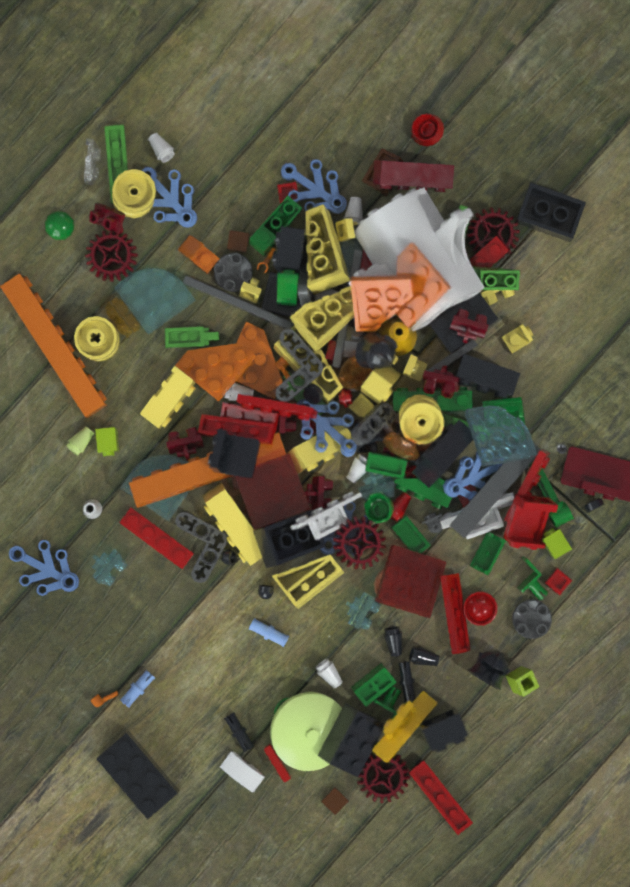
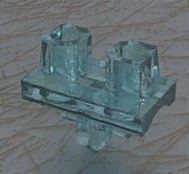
M369 472L370 478L363 480L365 486L358 488L362 499L364 498L365 501L368 500L370 494L381 491L389 496V498L395 496L393 488L395 484L390 476L383 478L381 474L374 476L372 472Z
M115 549L110 555L105 552L100 557L94 555L93 559L96 563L92 568L96 572L92 577L97 583L100 584L102 582L110 587L116 578L109 572L113 567L122 572L127 563Z
M363 592L360 599L355 597L353 603L347 601L345 605L350 607L347 615L351 616L348 624L357 629L368 630L372 620L365 616L369 610L374 613L378 612L381 604L374 600L373 596Z

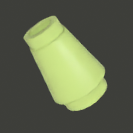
M85 426L68 440L69 443L66 447L78 456L84 452L94 433Z

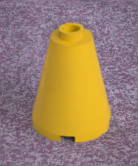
M399 317L386 320L379 329V333L391 337L398 346L396 348V356L407 354L416 344V331L408 328ZM395 331L401 332L402 335H396Z

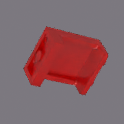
M516 494L503 538L513 548L545 549L546 544L541 539L549 512L556 513L559 505L547 497Z

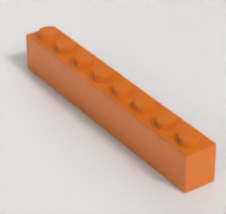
M19 273L0 287L84 416L89 418L107 406L105 403L107 398L102 390L97 391L95 388V379L91 374L87 375L83 368L86 366L80 357L76 358L73 354L75 349L70 341L65 342L63 339V330L59 325L55 326L52 322L54 317L48 308L45 310L41 305L44 301L38 292L34 294L30 287L33 284L27 276L23 277Z
M279 433L274 435L272 445L260 443L255 468L286 458L287 454ZM208 453L207 457L201 459L194 457L188 460L189 463L183 465L181 463L173 464L169 467L170 469L162 471V469L155 470L147 477H143V475L137 476L132 479L129 485L136 506L139 508L231 477L232 475L214 472L209 467L210 465H208L210 455Z

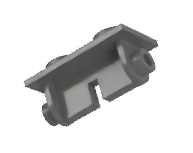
M436 512L425 516V521L421 523H426L430 532L439 533L442 530V525L438 517L442 515H436Z

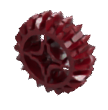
M490 207L489 214L485 209L482 210L483 216L476 213L475 217L477 220L471 219L470 221L474 226H468L467 230L473 232L467 234V238H473L468 244L476 245L472 251L481 250L484 245L493 239L491 237L488 238L490 230H498L496 236L509 248L507 254L510 255L512 253L510 248H516V244L513 242L519 241V238L514 235L520 233V230L513 229L518 226V223L511 224L514 216L507 218L508 211H505L503 215L500 214L501 208H498L496 213H494L493 207ZM496 219L502 223L494 226L486 220ZM480 224L484 227L483 229L486 233V236L481 241L478 238V227ZM505 227H507L509 232L507 244L501 236V231Z
M103 230V237L100 238L98 234H95L96 242L90 239L89 242L93 247H86L91 253L85 254V257L91 260L87 261L86 264L87 266L93 265L90 271L91 273L97 271L95 274L97 278L103 274V281H106L108 276L110 282H114V276L117 277L118 281H121V274L126 278L128 277L127 269L130 272L134 271L130 264L137 265V261L132 260V258L138 257L137 253H132L137 250V247L130 246L134 241L132 239L127 240L128 235L126 233L120 237L121 233L116 232V235H114V231L110 230L109 235H107L105 230ZM108 241H118L117 244L110 248L102 246V244ZM123 245L127 249L126 262L119 256ZM98 250L104 254L100 267L96 260ZM106 252L114 253L118 260L113 258L108 260L109 257ZM112 264H118L122 266L121 268L114 271L106 270V268H109Z
M356 516L353 517V523L346 519L348 526L346 527L344 524H341L340 527L343 531H335L340 537L333 538V541L339 542L338 545L333 546V549H340L335 555L337 557L343 555L340 562L344 563L348 560L346 563L347 567L354 563L353 568L355 570L358 569L359 564L363 570L366 569L365 563L372 567L373 563L371 560L379 562L376 555H384L379 549L386 548V545L380 544L381 541L386 540V537H379L384 531L382 529L376 531L379 524L375 523L372 525L373 522L369 519L365 523L366 519L363 516L360 518V522ZM359 527L353 538H345L349 531ZM365 527L373 534L374 542L366 540ZM360 538L361 541L367 544H363V546L358 548V545L352 543L351 541L356 542V540ZM344 544L353 546L354 558L347 554ZM366 548H373L368 556L360 559Z
M370 754V760L366 761V765L362 769L363 772L358 776L363 777V779L358 780L357 784H364L360 791L368 790L365 796L368 798L373 794L372 801L374 802L377 800V796L380 797V803L384 802V797H387L390 803L391 795L396 800L399 799L396 792L399 791L401 794H404L405 792L401 786L408 787V783L403 780L410 779L409 775H404V773L409 771V768H402L406 761L398 762L401 758L398 754L390 760V762L395 764L394 766L383 768L377 762L382 759L377 755L373 757ZM373 765L376 775L368 782L367 772L370 766ZM378 768H379L380 771L383 772L384 774H385V773H388V774H389V775L386 776V777H387V782H386L385 780H383L382 778H381V779H378V777H380ZM399 770V781L393 787L390 778L395 774L394 772ZM383 784L389 791L381 792L372 787Z

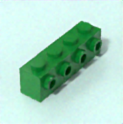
M423 387L416 388V391H409L408 388H397V391L392 393L393 409L396 413H399L401 405L408 398L414 395H426L432 397L439 404L442 412H471L472 390H467V387H460L459 391L455 392L453 397L449 399L441 396L442 389L436 388L432 395L424 393Z

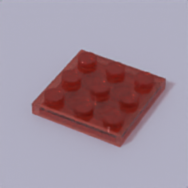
M290 453L256 465L252 478L235 476L254 530L310 509Z
M391 545L374 602L430 618L441 583L440 576H443L447 562Z

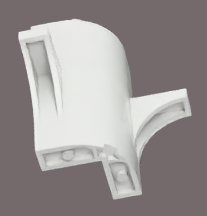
M414 188L404 196L401 193L391 199L392 202L379 210L376 208L367 214L369 217L358 223L359 227L354 230L356 238L373 264L366 271L364 269L357 271L354 277L397 276V256L410 243H414L452 287L410 327L412 331L427 326L447 308L476 296L485 288L471 266L465 249V229L473 213L470 208L463 211L458 209L450 214V219L444 221L425 188L419 190Z

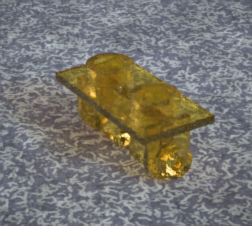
M116 297L112 301H108L105 306L106 314L115 321L121 334L125 335L128 339L133 332L136 333L140 330V324L132 313L127 317L124 315L129 309L121 299L119 300Z

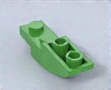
M473 267L485 287L483 290H519L520 270Z

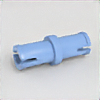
M255 618L249 627V630L264 636L265 640L269 639L282 647L285 646L289 638L288 635L274 629V626H268Z
M145 670L142 676L135 683L131 684L132 687L120 701L129 708L140 694L143 695L145 693L144 690L155 677Z

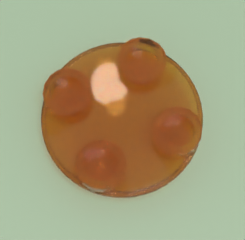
M354 355L342 365L339 372V382L344 388L360 390L375 368H363L357 363Z
M388 432L387 436L384 437V445L394 455L407 460L418 459L419 452L416 449L417 443L410 438L405 440L394 432Z

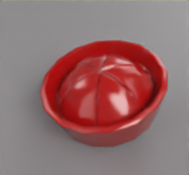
M422 114L412 123L411 136L421 146H432L439 142L443 136V122L434 114Z
M477 591L466 598L463 612L470 623L484 626L495 619L497 603L489 593Z

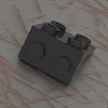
M218 429L217 434L213 437V453H210L208 458L209 467L216 473L252 478L260 448L259 440L230 435L226 430Z

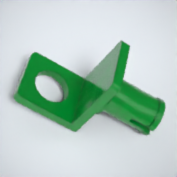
M522 556V560L532 569L533 573L517 589L523 593L529 588L538 600H542L544 597L539 591L545 596L548 594V591L537 581L542 574L526 557Z
M392 686L383 701L379 702L375 699L373 702L393 713L391 719L393 720L397 715L393 706L402 691Z

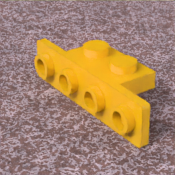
M422 691L413 703L410 701L406 705L403 703L396 711L397 715L394 719L390 718L383 727L385 728L383 730L384 737L373 748V752L385 763H388L437 706V701Z

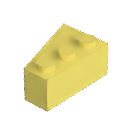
M176 366L173 367L171 370L172 374L167 380L162 382L161 388L152 396L140 413L159 429L167 427L172 420L170 418L174 411L177 413L184 405L183 399L186 396L190 397L196 389L194 387L196 384L194 380Z
M392 366L382 369L375 368L361 386L360 392L378 405L381 402L385 403L393 392L390 389L401 376V373Z
M333 426L343 437L352 440L348 428ZM324 431L325 440L328 443L325 452L321 453L315 449L317 438L314 436L287 452L286 459L295 475L306 469L309 472L318 467L317 463L323 460L326 463L335 457L334 454L340 451L341 445ZM318 444L320 448L325 447L323 444Z
M328 555L283 573L275 574L272 577L294 606L299 609L344 574V571L333 557Z

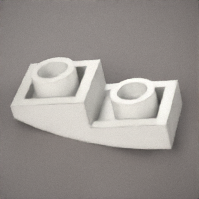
M231 751L220 766L228 775L251 792H254L265 778L252 764L246 763L235 751Z

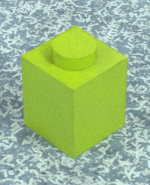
M116 427L95 429L98 453H103V457L114 456V452H119Z
M551 528L543 533L545 537L541 540L546 544L545 547L553 559H557L572 550L560 529L554 530V528Z
M520 666L506 675L512 692L524 697L539 688L533 671L526 667Z

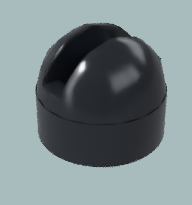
M224 550L221 553L223 555L221 561L226 565H235L238 557L236 550Z
M259 585L258 594L262 599L272 597L274 593L273 586Z

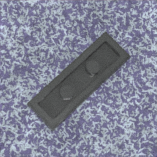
M472 339L426 371L434 372V369L441 370L443 365L449 366L464 354L478 346L477 343Z

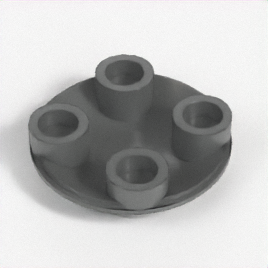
M239 253L226 254L214 266L215 280L226 291H240L243 282L250 283L252 280V265L245 256Z
M531 599L521 602L515 608L512 621L515 630L521 636L528 639H536L548 632L551 627L552 616L549 608L543 602Z

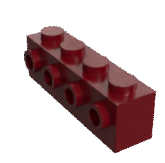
M374 161L373 184H379L381 189H391L392 185L398 186L399 190H410V186L416 187V190L425 188L426 191H428V187L434 188V192H445L446 189H453L454 165Z

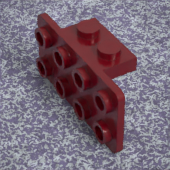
M572 446L568 449L560 482L563 485L584 490L583 493L595 496V493L603 495L602 498L614 501V498L630 502V461Z

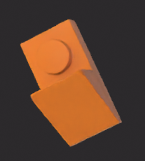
M191 235L178 249L206 274H209L219 261L215 254Z

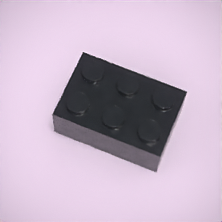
M530 182L516 222L522 226L571 242L586 202Z
M281 227V231L276 233L275 243L278 251H274L272 263L274 269H277V273L289 270L294 271V274L298 275V277L300 276L307 241L305 230Z
M480 293L447 308L427 325L449 355L466 344L463 343L464 337L457 335L458 331L450 329L454 315L456 316L459 309L469 312L467 318L469 320L475 321L476 315L479 314L486 316L487 325L489 326L498 320V317Z
M467 354L461 357L455 377L459 378V385L464 387L475 386L476 391L485 394L488 391L495 393L494 397L499 399H507L513 396L520 376L519 372Z
M458 420L454 425L450 423L414 463L416 468L412 473L430 488L477 435L461 420Z
M313 509L253 531L266 568L281 565L326 547L323 537L315 540L308 524L293 530L291 528V525L297 523V518L307 515V517L311 516Z
M345 703L317 756L328 764L358 777L383 732L385 724L375 717Z
M456 708L423 721L420 725L431 751H436V753L446 750L448 744L454 742L457 745L466 741L465 737L469 736Z

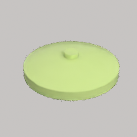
M304 692L286 700L276 711L270 728L271 743L280 759L290 767L302 771H314L330 765L317 755L342 711L341 706L331 697L318 692Z

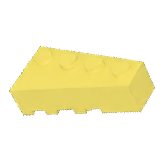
M324 204L305 211L306 252L308 253L307 287L314 295L351 281L331 214Z
M294 325L291 329L294 330L298 334V336L303 340V338L301 337L300 333ZM284 335V342L289 341L293 345L290 348L291 350L300 344L298 341L296 344L292 342V335ZM278 340L274 344L273 349L296 372L301 367ZM305 342L323 364L321 375L310 384H316L322 389L324 394L322 400L328 404L341 392L343 386L325 359L322 350L319 349L315 352ZM299 348L296 350V356L301 359L305 358L307 352L305 349ZM310 356L309 359L303 364L306 365V363L308 362L311 366L310 371H316L317 373L319 372L317 370L319 366L317 364L313 365L310 362V360L313 359Z
M221 482L203 495L206 503L204 508L210 516L214 514L217 519L215 523L220 531L225 530L229 536L226 539L232 547L237 546L240 551L237 554L243 563L247 561L251 566L262 558L253 533L255 529L250 525Z

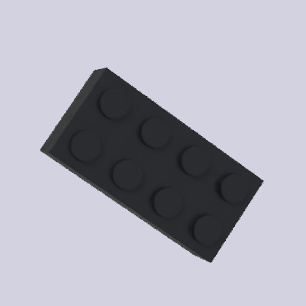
M130 731L126 732L96 758L147 820L180 791Z

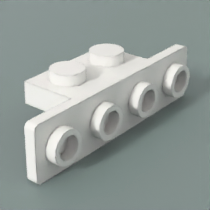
M353 491L342 496L343 500L339 502L337 499L327 503V508L323 509L320 507L311 511L312 515L309 517L304 515L297 518V523L291 525L292 530L308 524L315 540L341 528V524L347 525L346 519L348 518L342 506L362 497L361 492L354 494Z
M504 493L466 536V539L504 527L498 510L512 505L515 498L514 493ZM464 508L454 513H446L440 517L442 529L450 527L449 525Z

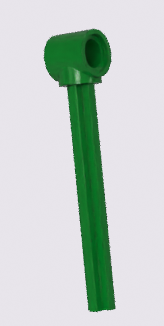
M520 425L507 426L517 446H519L526 438ZM534 460L528 465L529 469L531 468ZM542 468L539 473L541 478L538 486L544 497L550 498L559 505L556 513L549 512L551 522L555 528H558L574 518L568 505L563 501H559Z

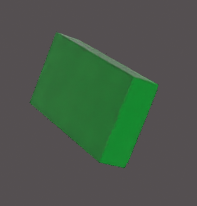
M369 451L365 471L404 479L408 459Z
M407 515L391 527L415 558L431 546Z

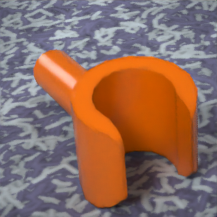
M271 248L264 261L257 265V270L264 264L266 265L264 273L269 271L268 264L274 251H276L274 248Z
M280 357L274 364L283 373L285 378L288 379L290 375L286 368L289 366V363L283 357Z
M115 691L104 698L97 694L91 699V703L95 707H100L103 703L119 694Z

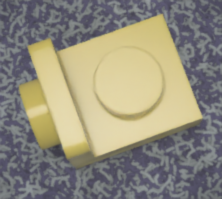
M521 324L501 337L510 353L513 354L533 341V333L528 326L525 327Z
M410 355L402 375L416 381H421L427 363L418 360V357Z

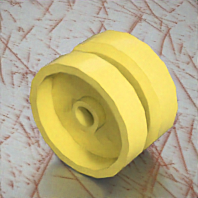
M132 169L124 171L118 175L113 184L112 201L117 211L124 213L125 217L139 218L144 216L153 207L156 194L155 183L150 175L141 170Z
M98 316L88 317L83 320L76 328L74 335L78 351L89 360L96 362L106 361L113 357L118 351L120 337L116 327L107 319ZM97 336H100V342L94 341Z
M414 395L401 405L399 410L400 428L404 437L410 442L428 444L435 441L441 435L444 428V418L439 404L432 397Z

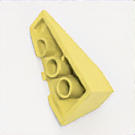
M351 286L330 296H324L315 302L305 304L290 317L303 340L315 352L329 342L354 318Z

